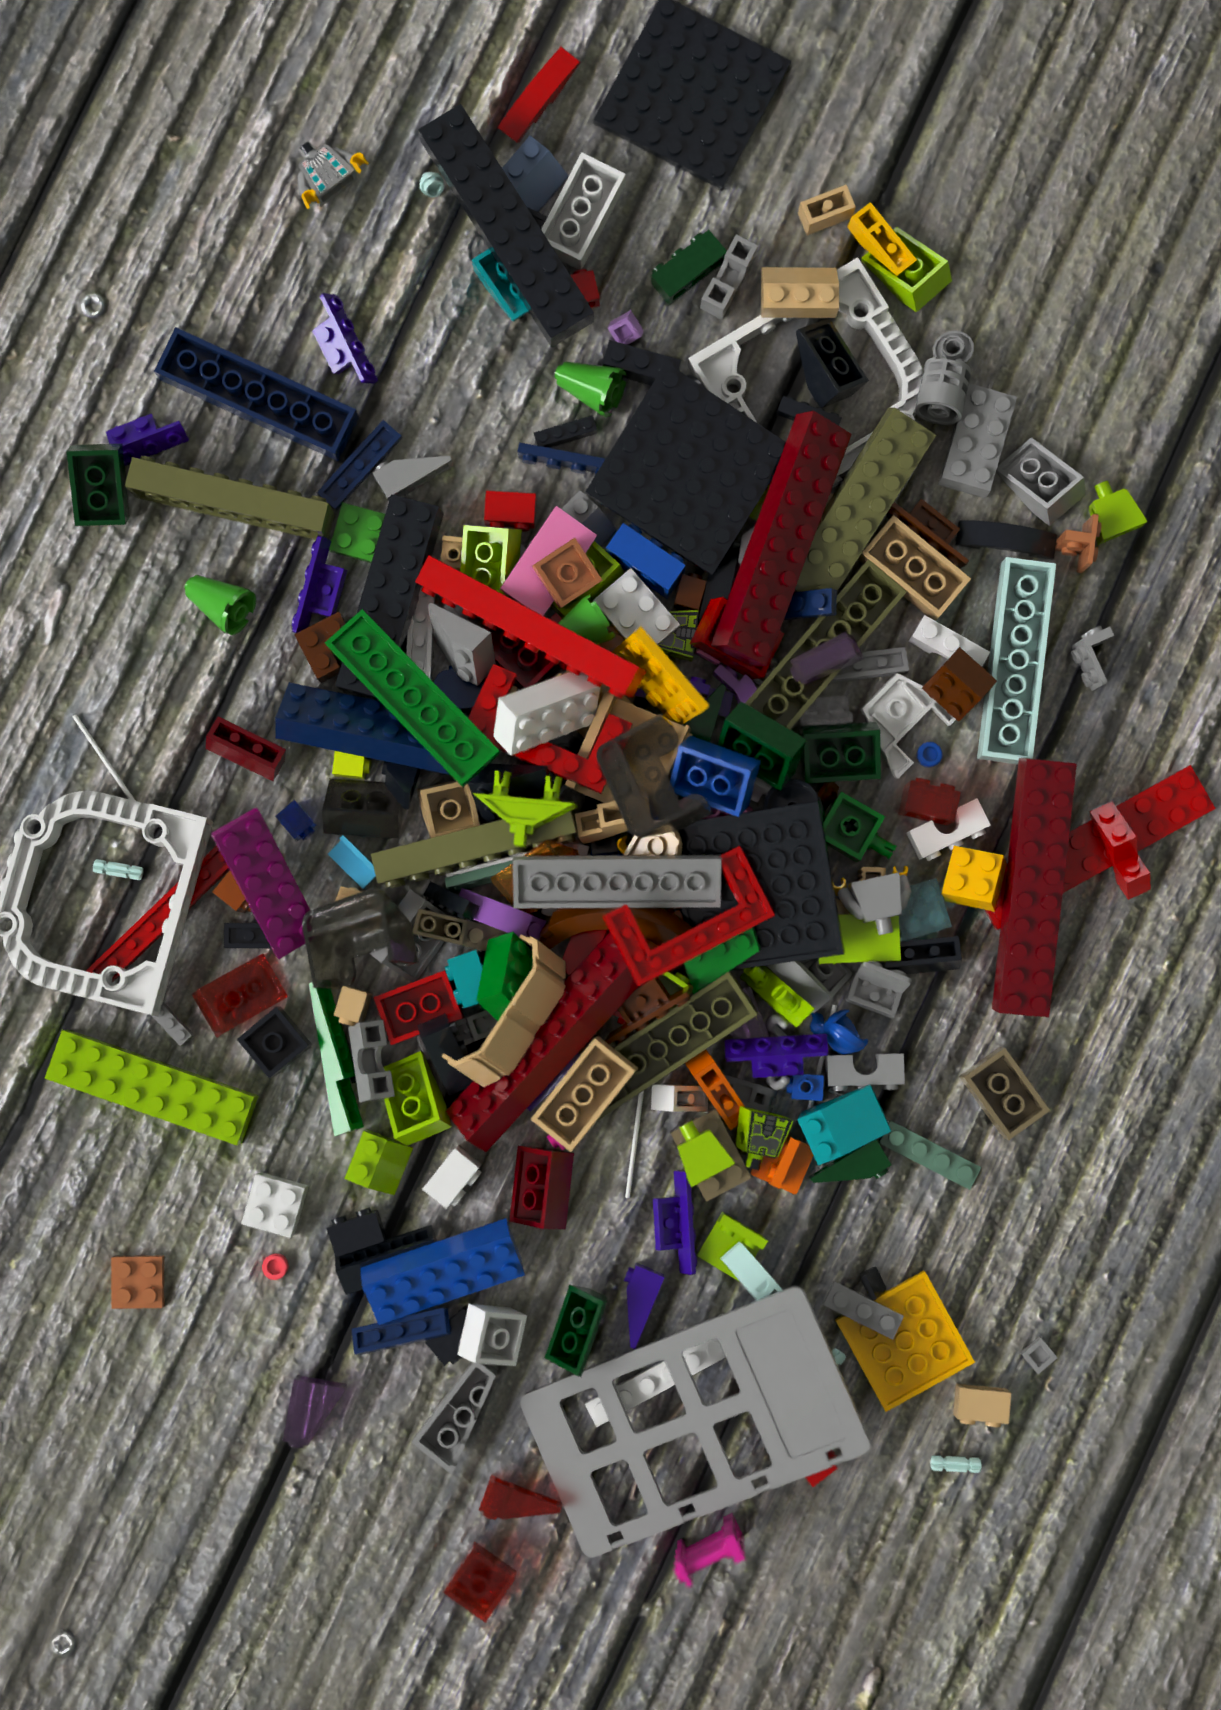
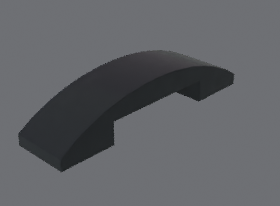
M973 520L958 521V528L960 530L956 534L955 546L975 549L985 547L1026 553L1030 557L1054 559L1057 534L1007 523Z
M738 542L732 543L713 575L708 574L698 625L711 599L724 597L728 600L740 543Z

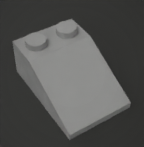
M1033 438L1027 440L997 466L996 473L1029 510L1049 526L1086 495L1084 477Z
M430 603L428 609L435 642L456 674L462 680L469 681L478 686L488 676L492 665H496L491 632Z

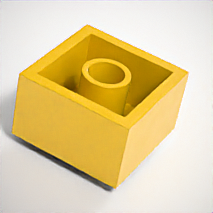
M954 846L942 889L945 901L995 912L1007 866L1004 855Z

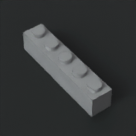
M164 1002L162 1003L159 1017L151 1015L179 1046H184L195 1036Z

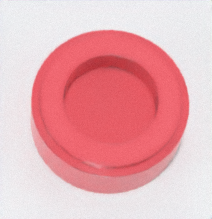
M279 1253L269 1255L262 1264L264 1275L272 1280L282 1278L289 1269L287 1258Z

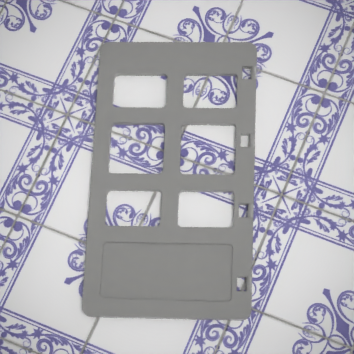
M799 1286L789 1287L587 1368L583 1371L582 1377L572 1374L527 1392L520 1400L524 1416L581 1549L588 1557L602 1555L615 1548L628 1545L683 1524L686 1521L744 1501L770 1489L778 1488L828 1469L841 1462L857 1458L866 1454L871 1445L868 1434L807 1295ZM712 1339H717L732 1369L740 1392L707 1405L702 1400L683 1356V1351ZM662 1360L668 1367L686 1409V1414L637 1432L631 1424L615 1387L614 1378ZM589 1388H594L598 1393L617 1440L592 1451L583 1452L561 1404V1400ZM743 1412H749L769 1454L772 1465L743 1477H737L721 1444L714 1424ZM689 1433H695L718 1486L675 1503L667 1504L647 1461L645 1451ZM839 1447L842 1455L829 1460L826 1452ZM625 1460L629 1465L648 1513L620 1524H614L594 1481L592 1471L617 1461ZM765 1475L768 1483L756 1488L753 1480ZM692 1503L695 1511L683 1515L680 1508ZM621 1531L623 1539L611 1542L609 1535Z

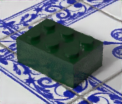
M122 444L71 445L66 452L75 526L126 525L130 514L127 488L125 487L126 475Z
M740 702L725 719L718 746L761 761L757 777L781 791L795 774L807 739L747 704Z
M876 722L800 727L801 737L807 739L801 755L804 782L821 783L881 779L880 729Z

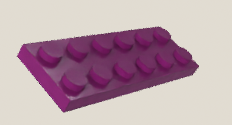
M256 807L211 833L278 959L322 934L271 832Z

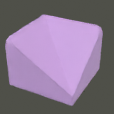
M631 310L612 320L607 328L616 342L626 345L641 338L643 334V328Z

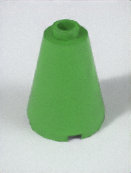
M566 361L559 365L555 371V379H557L558 386L601 416L610 417L612 413L609 411L612 407L617 408L622 399L626 386V381L622 380V375H626L623 369Z
M200 575L189 578L185 584V595L226 634L235 635L239 633L249 622V620L245 619L248 613H253L255 610L256 595L247 588Z
M589 594L583 597L558 623L597 645L615 638L614 631L608 633L607 627L610 624L595 601L590 603L591 596Z

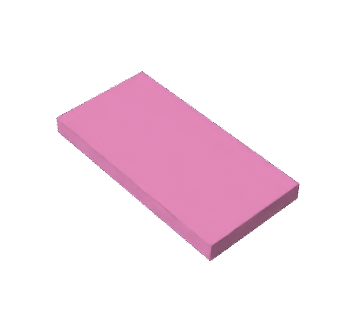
M555 506L499 590L513 600L544 616L554 600L532 565L573 538H576L586 553L597 537V534Z

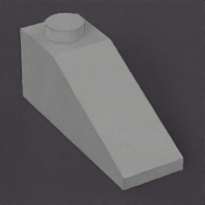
M450 456L393 460L390 463L388 461L383 462L375 468L376 471L372 474L389 501L391 494L403 497L454 465Z

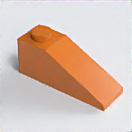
M705 1049L687 1061L685 1065L728 1128L732 1130L738 1126L740 1106H745Z

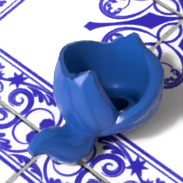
M849 1009L833 1013L826 1022L822 1014L811 1012V1032L813 1034H826L828 1044L836 1052L849 1055L859 1052L868 1044V1039H861L854 1024L846 1016V1013L850 1012Z

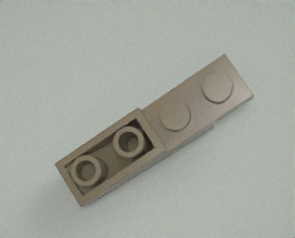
M422 909L417 910L412 934L486 951L488 939L507 934L488 925Z

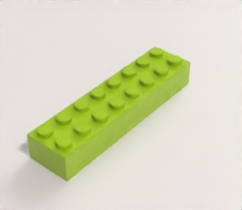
M72 1030L61 1031L44 1078L236 1146L243 1142L259 1095Z

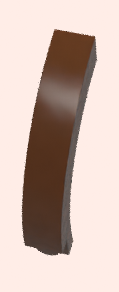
M661 907L629 908L644 938L658 946L693 928L680 917ZM560 908L552 913L549 924L541 930L539 942L551 949L563 940L578 933L592 930H609L602 916L617 908Z

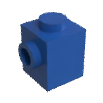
M804 1074L793 1075L792 1078H789L790 1082L786 1086V1093H791V1099L823 1101L824 1075Z

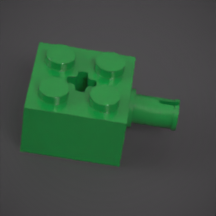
M843 792L838 794L823 822L827 846L855 862L861 861L866 850H869V848L889 860L893 854L892 852L897 847V845L877 835V831L885 816ZM852 822V828L855 831L847 833L845 831L846 827L843 824Z

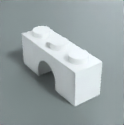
M926 615L919 621L908 641L929 654L934 652L947 659L960 647L980 666H983L990 654V651Z
M978 798L951 811L955 819V828L950 834L939 832L932 820L906 833L919 860L926 857L927 861H930L940 856L939 850L947 846L952 850L954 846L963 845L962 839L970 835L972 839L986 834L984 828L990 826V823Z

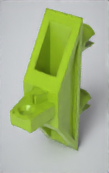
M495 771L493 793L490 795L473 793L510 825L509 832L515 833L514 845L516 847H526L528 834L533 835L534 829L577 808L575 803H566L559 800L562 778L557 776L553 788L552 778L550 776L545 777L544 798L541 800L510 797L508 790L511 773L506 771L502 783L501 773Z
M766 966L743 969L744 973L740 978L772 1009L784 1016L795 1027H798L814 1010L809 1003Z

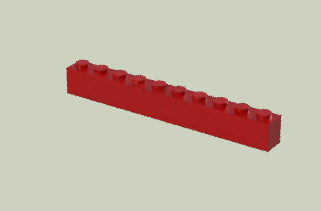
M428 555L415 581L423 586L422 592L434 598L436 594L442 596V603L454 609L456 605L464 608L463 614L474 620L479 616L484 619L483 625L495 631L497 627L505 630L503 636L517 642L518 638L525 641L524 647L535 653H538L539 649L547 653L544 658L555 664H559L560 661L568 664L566 670L580 676L581 672L588 675L587 681L600 688L602 684L610 687L609 693L620 699L624 695L633 698L646 673V670L430 555Z

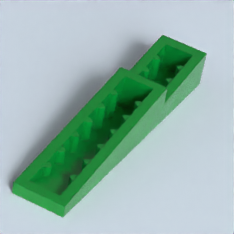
M328 980L314 981L309 983L333 1131L334 1136L361 1129L364 1125L350 1083V1078L356 1077L354 1063L342 1024L339 1022L340 1018L333 1016L336 1005Z

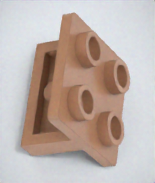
M1093 514L1083 524L1082 532L1065 530L1056 541L1055 550L1061 551L1062 555L1076 556V554H1079L1077 573H1083L1097 560L1098 547H1095V541L1101 532V522H1098V514Z

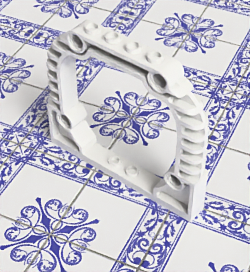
M857 257L837 269L839 280L838 311L847 314V322L852 328H865L894 373L899 387V402L891 407H895L915 421V407L921 386L923 369L918 357L888 311L889 306ZM863 310L866 316L858 317L854 311ZM760 315L689 357L687 366L693 376L707 390L757 422L743 400L746 391V381L742 375L737 373V363L741 353L739 346L760 333L765 335L771 332L776 327L775 324L780 321L787 322L792 318H761ZM731 384L737 385L740 391L731 393L727 390V387ZM872 433L847 447L832 488L842 482L841 478L846 476Z
M77 791L63 795L53 803L48 804L39 815L31 814L26 816L21 823L20 829L14 835L15 846L13 853L7 859L8 870L6 877L0 883V936L3 937L5 951L8 953L15 969L24 978L36 985L159 1017L213 821L206 817L97 791ZM80 818H95L141 829L146 841L158 847L165 846L171 854L173 861L183 866L176 893L171 896L169 901V909H171L169 917L165 919L162 926V933L164 935L156 963L146 960L131 970L118 966H109L101 974H95L55 964L41 957L30 944L33 922L31 916L26 912L27 904L43 850L52 847L57 842L64 824ZM37 823H41L40 831L34 834V826ZM162 827V835L155 839V829ZM8 920H12V928L6 931L5 924ZM116 973H119L121 980L119 984L114 986L112 978Z

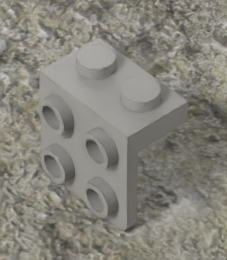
M1101 626L1093 628L1081 635L1082 639L1071 646L1073 649L1071 651L1072 658L1077 665H1080L1083 671L1081 674L1085 686L1090 687L1092 691L1107 684L1106 677L1093 651V647L1104 643L1114 636L1111 627L1102 629Z
M863 962L854 973L845 1001L893 1019L902 993L910 986L912 979L906 977L907 974L902 971H890L882 968L883 965L878 962Z

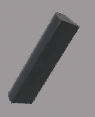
M432 1225L335 1257V1271L345 1295L363 1289L361 1267L437 1242Z

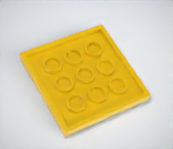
M639 627L612 651V653L646 670L638 688H641L646 693V699L653 707L657 706L663 713V718L683 725L710 706L642 627Z
M924 1270L885 1291L874 1300L904 1316L893 1340L844 1315L835 1319L885 1412L975 1363Z

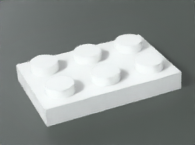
M632 568L593 600L625 640L639 627H642L653 641L659 645L680 627L678 621Z

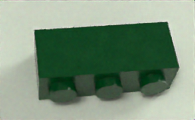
M710 230L703 234L701 232L696 234L691 239L690 245L685 249L682 247L677 249L672 254L671 260L666 264L660 263L652 270L651 284L669 306L723 263L727 250Z

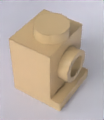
M443 535L440 561L460 571L463 537ZM450 552H457L458 556L455 559H451L449 557Z

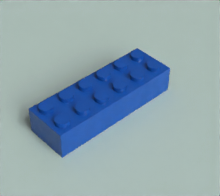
M506 1218L360 1268L362 1288L379 1325L525 1276L522 1258Z

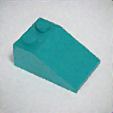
M489 249L472 259L473 270L512 322L529 312Z
M871 1084L801 1111L797 1118L818 1165L842 1157L891 1132V1128Z

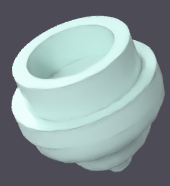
M425 172L422 175L419 185L423 194L433 198L439 196L444 189V181L439 173Z

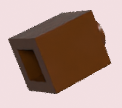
M688 573V576L682 574L674 608L684 611H699L706 586V581L702 580V576L694 573Z

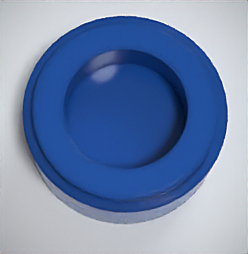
M934 742L922 744L916 753L918 762L927 768L939 764L943 756L941 747Z

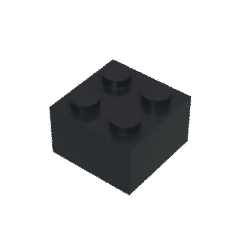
M276 1006L237 1039L269 1079L278 1075L312 1046V1043L281 1006Z

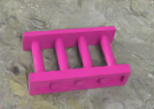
M733 1513L723 1517L721 1530L686 1547L683 1539L678 1540L677 1549L675 1550L676 1561L674 1563L676 1567H674V1571L680 1583L685 1581L689 1588L693 1586V1573L725 1557H728V1559L733 1557L736 1564L745 1560L744 1535Z

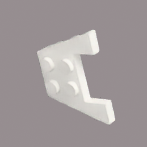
M895 673L861 708L866 721L876 722L880 729L881 752L896 779H899L914 763L896 744L930 709L947 726H950L956 720L934 699L929 697L922 689V685L898 673Z

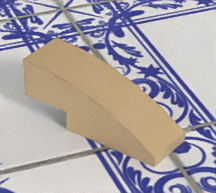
M647 794L598 804V809L575 814L578 837L583 844L617 835L651 819Z

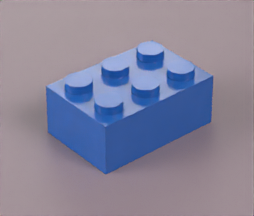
M622 523L606 546V552L621 565L624 571L627 572L632 568L646 586L668 599L681 581L682 574L684 575L686 565L683 564L684 560L673 552L668 554L662 549L663 545L653 538L648 540L641 535L642 531L632 524L627 526Z
M689 736L678 747L668 791L739 817L749 807L761 761Z

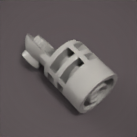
M948 331L942 334L934 343V357L925 362L915 412L926 421L948 425L961 420L969 385L968 381L972 371L966 363L974 352V343L966 333ZM953 350H957V351H958V352L955 353V354L949 353L950 351H953Z

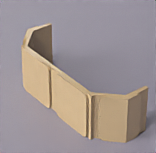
M521 935L519 938L532 947L533 968L481 1049L458 1061H455L446 1054L442 1055L449 1065L483 1087L500 1080V1077L504 1075L508 1076L516 1068L532 1043L534 1035L540 1026L545 1023L566 987L564 985V979L566 978L565 961L531 936L527 938Z

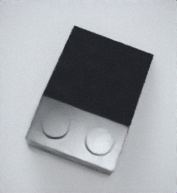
M830 318L796 331L807 388L819 407L824 408L851 397L869 381Z
M488 764L468 782L482 821L495 822L503 819L473 794L490 795L493 793L495 771L501 773V783L505 771L511 773L508 790L510 797L536 800L544 798L545 777L550 776L547 766Z

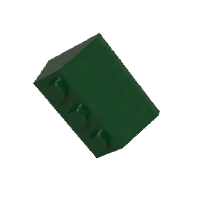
M569 1285L544 1358L572 1374L582 1377L607 1304V1297L589 1288Z

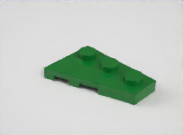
M754 926L684 963L690 984L694 988L692 991L693 995L761 950Z

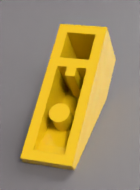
M871 202L851 217L847 226L849 231L862 247L896 276L900 275L917 261Z

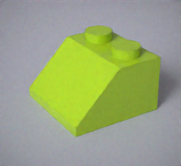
M366 1129L361 1135L344 1179L368 1189L395 1195L413 1147L406 1146L401 1142Z

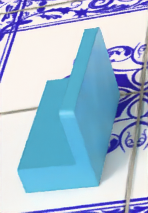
M342 835L339 838L341 841L328 855L362 889H365L376 878L373 863L346 836Z

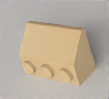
M762 267L761 318H836L839 310L837 268Z

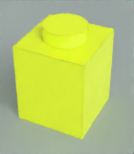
M335 751L332 770L334 776L365 780L366 774H370L371 759Z

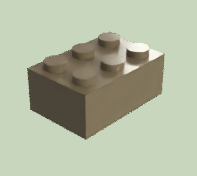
M1004 1047L997 1048L959 1076L1003 1139H1012L1050 1111Z
M715 1108L692 1119L699 1133L707 1129L712 1132L735 1163L697 1184L707 1202L751 1179V1176ZM679 1127L670 1131L676 1145L686 1141Z

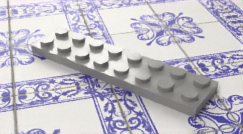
M721 855L513 856L514 908H619L625 904L629 908L720 907L721 857L719 856Z

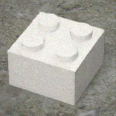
M458 1145L422 1190L446 1209L450 1204L455 1207L466 1193L463 1187L466 1184L471 1186L482 1173L478 1169L482 1164Z
M263 1172L255 1174L241 1224L288 1238L293 1237L296 1233L309 1185Z
M469 1304L457 1355L477 1364L516 1366L527 1315L510 1307Z

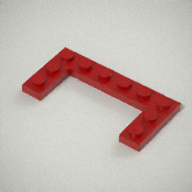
M493 664L468 719L498 750L509 754L494 738L498 700L503 696L509 695L517 674ZM609 713L589 759L549 742L539 744L511 756L532 765L547 766L549 772L602 794L633 723Z
M740 846L719 856L721 857V871L738 905L650 950L627 904L602 916L637 986L775 916Z

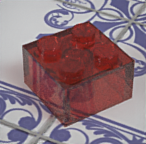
M915 778V780H911L904 785L898 815L928 822L932 820L933 823L945 826L955 822L961 795L960 791L955 790V786L943 783L940 786L930 785V780Z
M474 1541L445 1584L443 1593L486 1623L514 1582L517 1571Z

